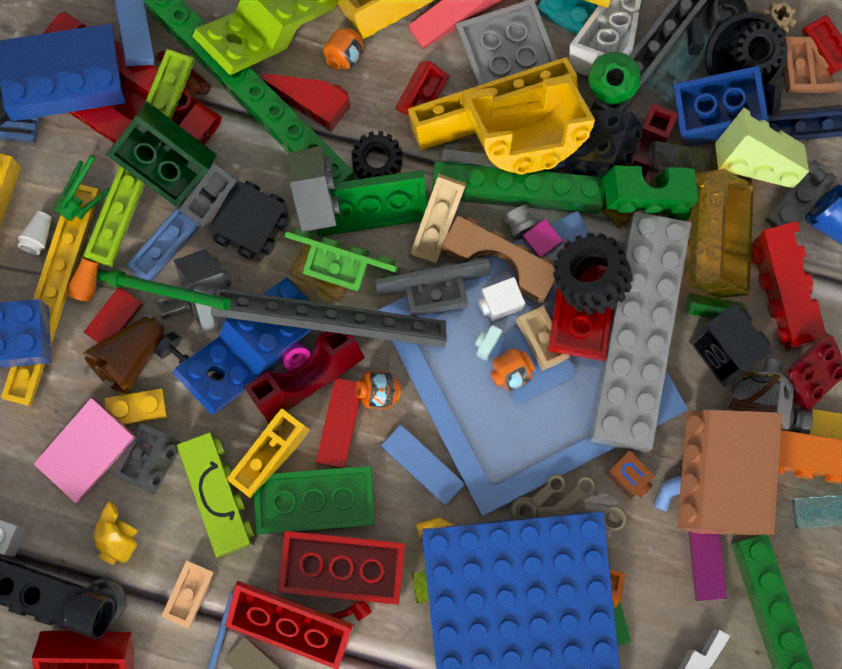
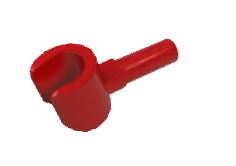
M360 601L345 610L329 615L342 619L354 614L357 621H360L372 612L366 602Z

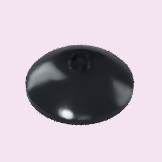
M756 12L738 13L722 21L712 32L707 42L705 65L708 75L713 76L741 70L738 68V64L732 61L734 56L730 55L729 51L733 49L730 41H735L736 39L733 34L735 31H741L739 28L741 25H748L750 21H761L773 24L774 27L782 31L780 26L768 16ZM763 37L754 38L748 46L749 54L754 59L762 57L767 50V43ZM786 38L785 41H782V44L786 45V50L781 51V54L785 56L783 60H777L780 65L777 68L771 67L772 71L769 73L763 72L761 74L765 84L773 85L784 70L788 52Z

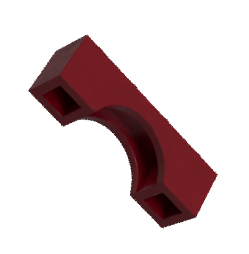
M326 331L317 337L313 353L299 367L284 373L267 371L244 386V389L269 424L281 408L285 411L290 410L362 361L365 357L352 335Z

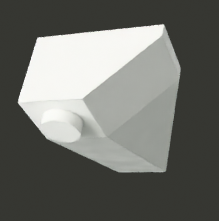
M611 0L608 8L598 5L570 44L569 62L575 72L588 76L594 61L605 53L622 52L627 55L631 54L634 47L641 0ZM613 68V69L609 70L608 72L614 71V70H616L617 68Z

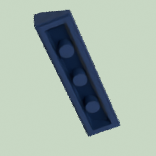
M842 105L780 110L779 114H768L771 129L776 132L783 131L796 140L842 136Z

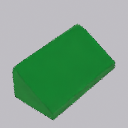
M689 293L685 313L714 319L735 303L739 308L742 307L746 311L747 308L741 302Z

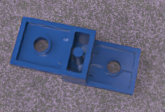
M288 277L262 294L310 301ZM228 318L225 320L218 338L175 367L173 374L213 416L245 392L244 386L265 372L273 371L283 352L313 331V329ZM208 372H218L223 380H212L208 376Z

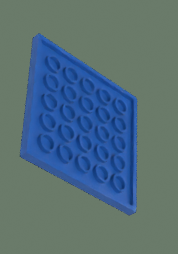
M603 511L422 529L436 669H620Z

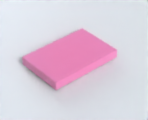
M90 398L37 459L34 465L74 503H79L136 436L95 398Z

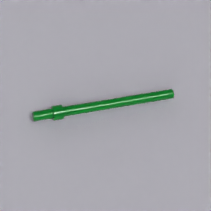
M97 268V280L107 282L112 287L123 288L125 286L222 310H228L231 305V301L228 298L128 276L124 271L115 269L107 271Z

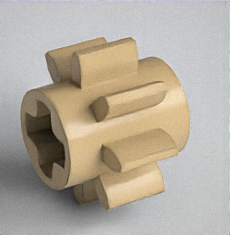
M772 1L768 10L764 9L762 12L763 15L768 16L780 26L784 35L787 34L788 28H793L796 24V20L791 18L796 10L786 5V1L780 4Z

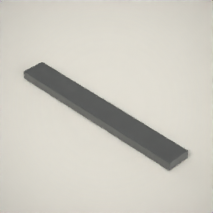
M220 288L214 289L215 296L230 299L231 305L228 310L212 307V316L445 348L447 342L445 320Z

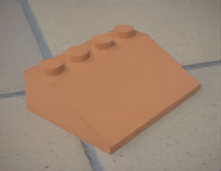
M728 410L687 411L678 529L700 534L774 535L781 413Z

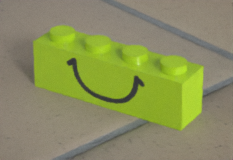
M209 432L178 444L177 447L215 556L222 558L253 546L251 538L255 537V532L250 520L245 521L241 510L246 509L240 492L235 494L232 484L226 480L231 474L232 468L230 465L225 466L222 455L226 454L221 438L215 439V436Z

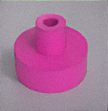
M297 342L283 352L280 361L288 371H291L303 364L311 354L302 342Z

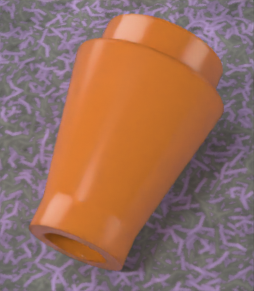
M82 257L75 274L67 286L70 289L68 293L70 297L89 302L92 296L96 295L98 262Z

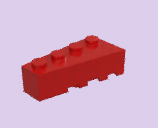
M797 221L764 230L750 245L751 248L749 249L750 259L754 265H757L760 274L758 276L760 288L762 291H766L769 300L767 303L768 312L772 318H775L778 326L776 330L778 341L781 345H784L786 352L812 345L826 334L818 300L811 299L810 296L813 292L814 284L811 274H808L806 271L804 272L803 258L806 257L804 245H797L795 232L800 231Z

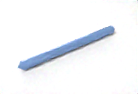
M234 590L230 592L207 669H215L227 631L225 624Z

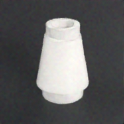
M37 211L19 235L18 247L31 255H39L41 251H44L52 217L47 213Z

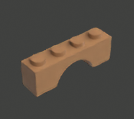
M458 216L442 243L441 253L460 263L483 256H494L506 261L515 272L521 294L542 305L555 282L553 275L555 271L553 267L554 261L544 256L539 258L531 254V250L523 244L516 243L514 245L506 241V237L498 231L491 230L489 232L481 228L480 223L473 218L465 217L464 219Z

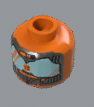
M350 28L335 30L323 47L326 63L335 70L352 69L364 52L361 36Z
M512 348L493 359V371L490 372V376L497 388L503 386L507 391L512 392L532 380V372L535 371V367L526 351L520 352L518 349Z
M367 371L362 379L356 383V396L361 399L362 404L366 408L389 409L400 399V381L389 371Z

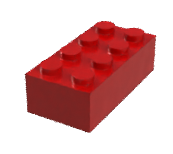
M285 531L277 592L399 605L405 543Z

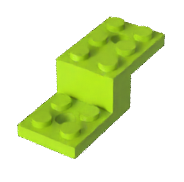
M240 0L234 13L196 28L192 37L229 75H232L287 50L298 26L334 11L338 2L336 0Z

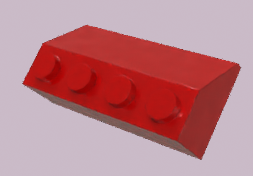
M237 581L225 627L331 668L339 669L355 624L251 584Z

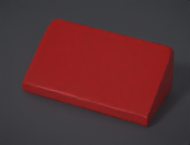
M430 60L419 63L395 108L409 116V108L436 100L450 76Z

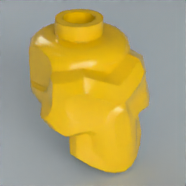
M108 501L101 512L99 521L96 523L92 538L95 540V547L100 551L98 555L100 559L111 565H114L116 561L125 563L130 559L137 547V541L134 537L138 530L120 519L116 520L118 516L117 508L113 502Z

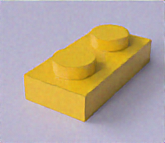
M162 388L105 398L106 409L124 426L168 418L165 391Z

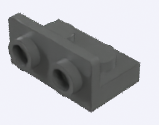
M444 144L442 162L498 168L489 160L484 148L481 146Z
M140 422L134 433L136 438L127 447L113 475L151 494H155L177 454V445L181 442Z

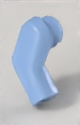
M676 476L661 484L653 507L667 512L672 497L680 494L681 476Z

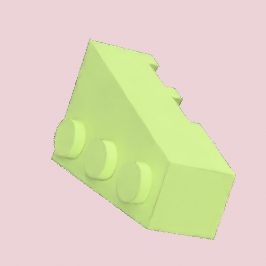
M745 108L741 110L715 143L718 170L790 188H795L809 172L805 145L783 131L776 132L771 129L767 121L763 119L758 121L750 115V111Z

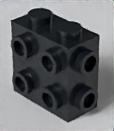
M589 109L595 119L590 136L573 154L565 159L572 167V170L580 175L592 173L604 177L614 165L630 166L633 162V154L637 143L642 138V124L633 112Z
M237 180L208 229L212 236H214L212 240L226 248L231 245L239 249L237 253L251 261L253 258L262 261L265 255L269 256L276 245V240L274 239L279 230L284 231L290 220V216H288L289 211L285 200L278 195L271 193L268 196L260 192L261 189L256 184L250 181L243 183Z

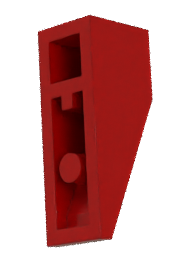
M266 73L261 76V79L285 103L332 132L350 107L347 91L337 84L332 86L326 81Z

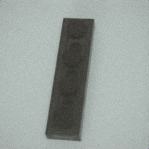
M654 141L649 144V172L663 173L668 167L694 168L696 179L742 187L752 184V178L718 170L716 151Z

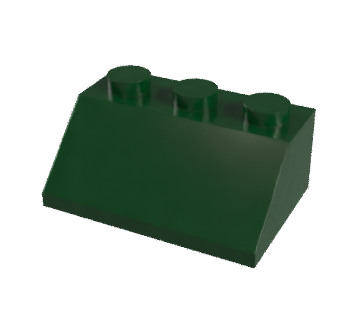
M146 101L106 155L175 207H178L208 172L217 154Z

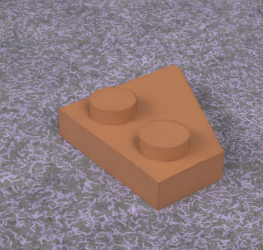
M785 37L788 49L787 61L784 67L786 93H837L841 90L840 82H834L827 71L829 65L824 57L819 54L818 47L811 37Z

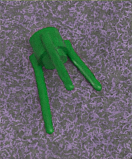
M93 155L89 156L84 165L83 161H78L61 196L52 208L70 222L75 217L81 220L110 191V188H107L82 208L80 207L82 201L74 195L95 159Z

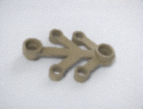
M554 474L548 479L547 485L533 497L522 496L516 499L511 506V516L514 520L602 511L571 508L584 495H589L595 490V480L592 477L584 476L578 481L577 486L554 507L541 506L554 492L559 493L566 487L565 478L560 474ZM554 478H559L562 481L561 488L556 489L552 486ZM584 480L590 481L592 484L591 490H583L581 482ZM522 506L530 507L531 514L529 516L522 514ZM610 506L603 511L604 523L607 529L618 531L624 527L627 515L623 508ZM617 512L621 517L620 521L617 523L612 522L609 518L610 513Z

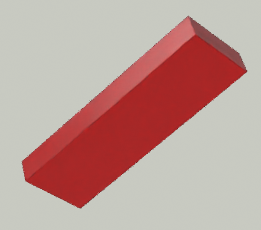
M335 378L317 455V464L336 468L346 467L360 404V398L356 396L357 382Z

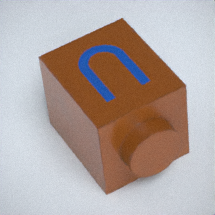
M630 450L605 473L630 499L636 495L640 498L652 488L653 485L650 481L655 477Z

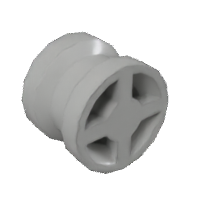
M528 205L517 207L503 217L504 223L511 228L513 239L522 237L538 224L536 220L531 219Z

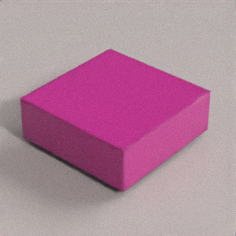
M546 219L522 236V239L539 258L547 255L563 242Z

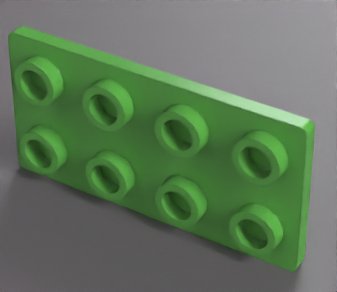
M297 228L294 229L293 233L285 232L284 237L311 245L302 274L360 291L368 264L400 273L401 267L395 266L397 261L395 259L378 254L376 259L368 257L370 251L350 246L349 250L341 248L342 242L322 237L320 242L314 240L316 234L307 231L302 232L301 229Z

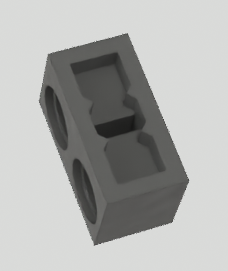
M212 163L208 172L176 210L197 226L204 227L237 180L215 163Z

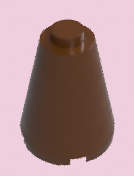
M144 316L83 352V355L86 356L84 359L103 382L105 380L110 383L113 382L114 385L110 388L124 396L154 354L157 345L165 337L162 332L164 326L155 317L149 319Z

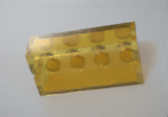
M726 169L697 173L695 176L699 201L693 205L690 216L692 230L689 242L690 267L687 273L689 286L706 291V293L717 298L747 296L750 293L754 185L742 178H738L737 175Z

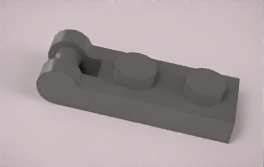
M814 160L808 167L809 172L795 188H791L765 221L773 227L795 221L799 225L837 177L831 172L829 174L820 168L821 164ZM812 176L820 182L818 187L809 182Z

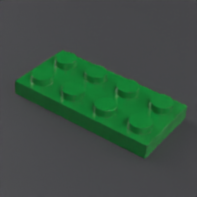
M423 170L334 183L335 189H330L332 197H338L340 213L335 214L336 226L316 229L317 237L422 221L427 207Z
M371 466L273 473L254 493L256 535L284 533L285 531L303 532L375 526Z

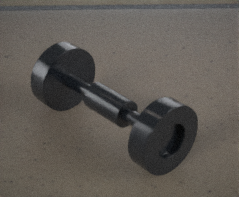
M175 332L166 335L154 351L161 359L173 353L179 359V364L190 358L187 354L182 355L176 349L181 341V337ZM218 372L210 376L214 381L223 380Z

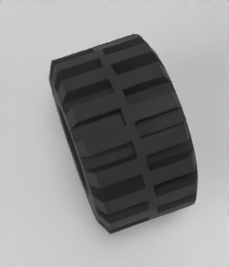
M587 233L585 238H582L581 235L576 236V241L573 243L568 241L564 244L566 247L564 251L559 250L557 253L559 260H554L553 267L555 271L553 275L559 290L570 306H574L575 310L582 312L584 309L587 314L593 315L594 310H598L599 314L606 313L605 308L615 309L617 301L623 302L626 299L624 293H630L632 288L630 282L633 281L632 269L622 246L618 245L614 238L610 237L607 239L606 235L599 233L597 237L594 236V233ZM597 265L607 267L606 272L599 279L592 282L579 281L583 272L588 268Z

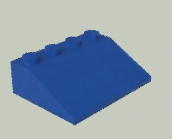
M112 23L0 40V85L4 109L11 121L126 103Z

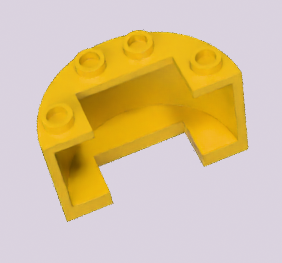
M570 75L543 79L540 101L491 109L493 94L490 88L462 92L464 109L489 160L498 168L508 172L525 174L554 168L559 162L573 154L589 138L595 122L592 113Z

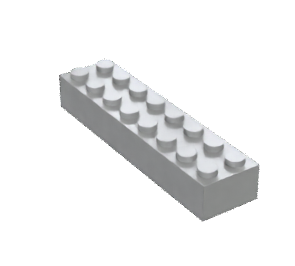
M635 211L629 220L624 252L632 269L633 281L630 282L632 288L630 293H624L626 299L623 302L617 301V307L613 309L607 358L602 366L589 442L648 453L653 449L691 222Z

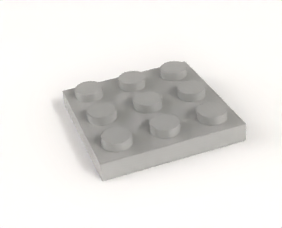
M527 0L456 23V31L477 86L557 60L534 0Z

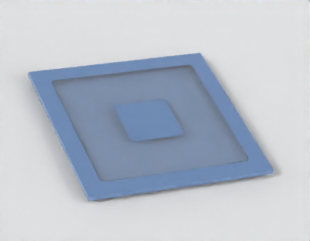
M578 211L550 224L563 242L544 257L553 261L559 260L557 253L559 250H563L564 242L570 241L573 243L576 241V236L581 235L582 238H585L587 233H590ZM520 239L512 243L514 245H516V243L523 244L531 250V248L526 244V242L523 239ZM494 256L481 258H488L490 261L489 276L463 280L468 301L467 307L418 316L446 321L447 342L445 348L391 340L482 517L545 485L552 475H564L616 448L589 442L603 361L569 355L570 357L566 361L542 371L516 322L519 316L544 306L552 321L557 289L556 281L542 305L522 295L525 306L519 312L491 322L488 315L484 316L478 304V300L481 299L482 289L513 277L517 282L516 274L512 267L506 261ZM407 296L377 311L410 315ZM493 325L502 330V333L487 361L476 356L479 347L475 346V343L483 330L488 332ZM512 348H516L520 352L524 350L535 367V371L532 372V380L512 392L507 391L503 386L497 388L490 376V372L493 371V359ZM667 370L657 426L688 410Z

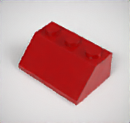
M40 631L32 655L34 669H134L132 633L106 632L103 637L94 640L72 631Z

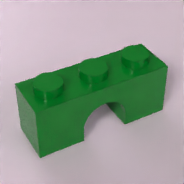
M614 165L603 177L607 209L618 210L620 213L645 210L648 214L660 211L683 214L688 212L699 201L694 168L668 167L656 178L657 188H653L645 182L641 166Z

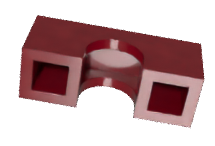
M653 103L643 122L642 138L637 143L633 154V162L630 165L642 167V175L648 185L678 117V113Z

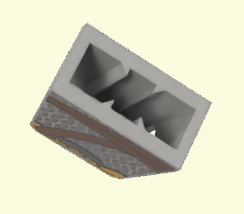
M766 359L762 372L750 370L744 372L726 410L781 413V429L788 430L794 386L781 374L783 363L776 359Z

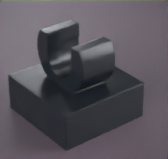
M763 83L768 114H779L781 93L783 92L782 86Z

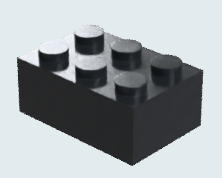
M736 303L708 322L689 341L723 387L773 352L769 347L771 344L766 335L754 328L748 312L742 307L739 308Z

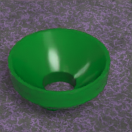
M609 52L598 57L592 64L588 75V83L593 95L598 100L607 104H620L629 100L638 90L641 81V74L637 63L629 55L622 52ZM613 68L621 70L624 74V80L618 86L610 85L606 79L608 71Z

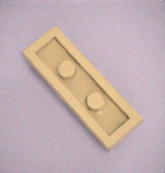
M438 174L412 245L411 255L437 263L442 243L448 234L466 183Z

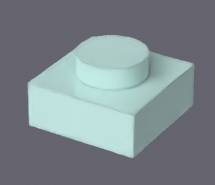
M493 325L488 332L483 330L475 343V346L479 347L476 356L487 361L501 336L502 330Z

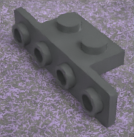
M472 258L465 263H444L437 268L428 270L418 268L401 275L386 274L380 279L375 280L377 296L406 291L411 316L467 307L468 301L463 280L489 276L490 261L488 258Z

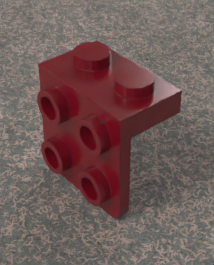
M828 333L817 340L787 371L790 378L789 381L794 386L793 402L807 410H810L835 384L842 380V355L834 337Z

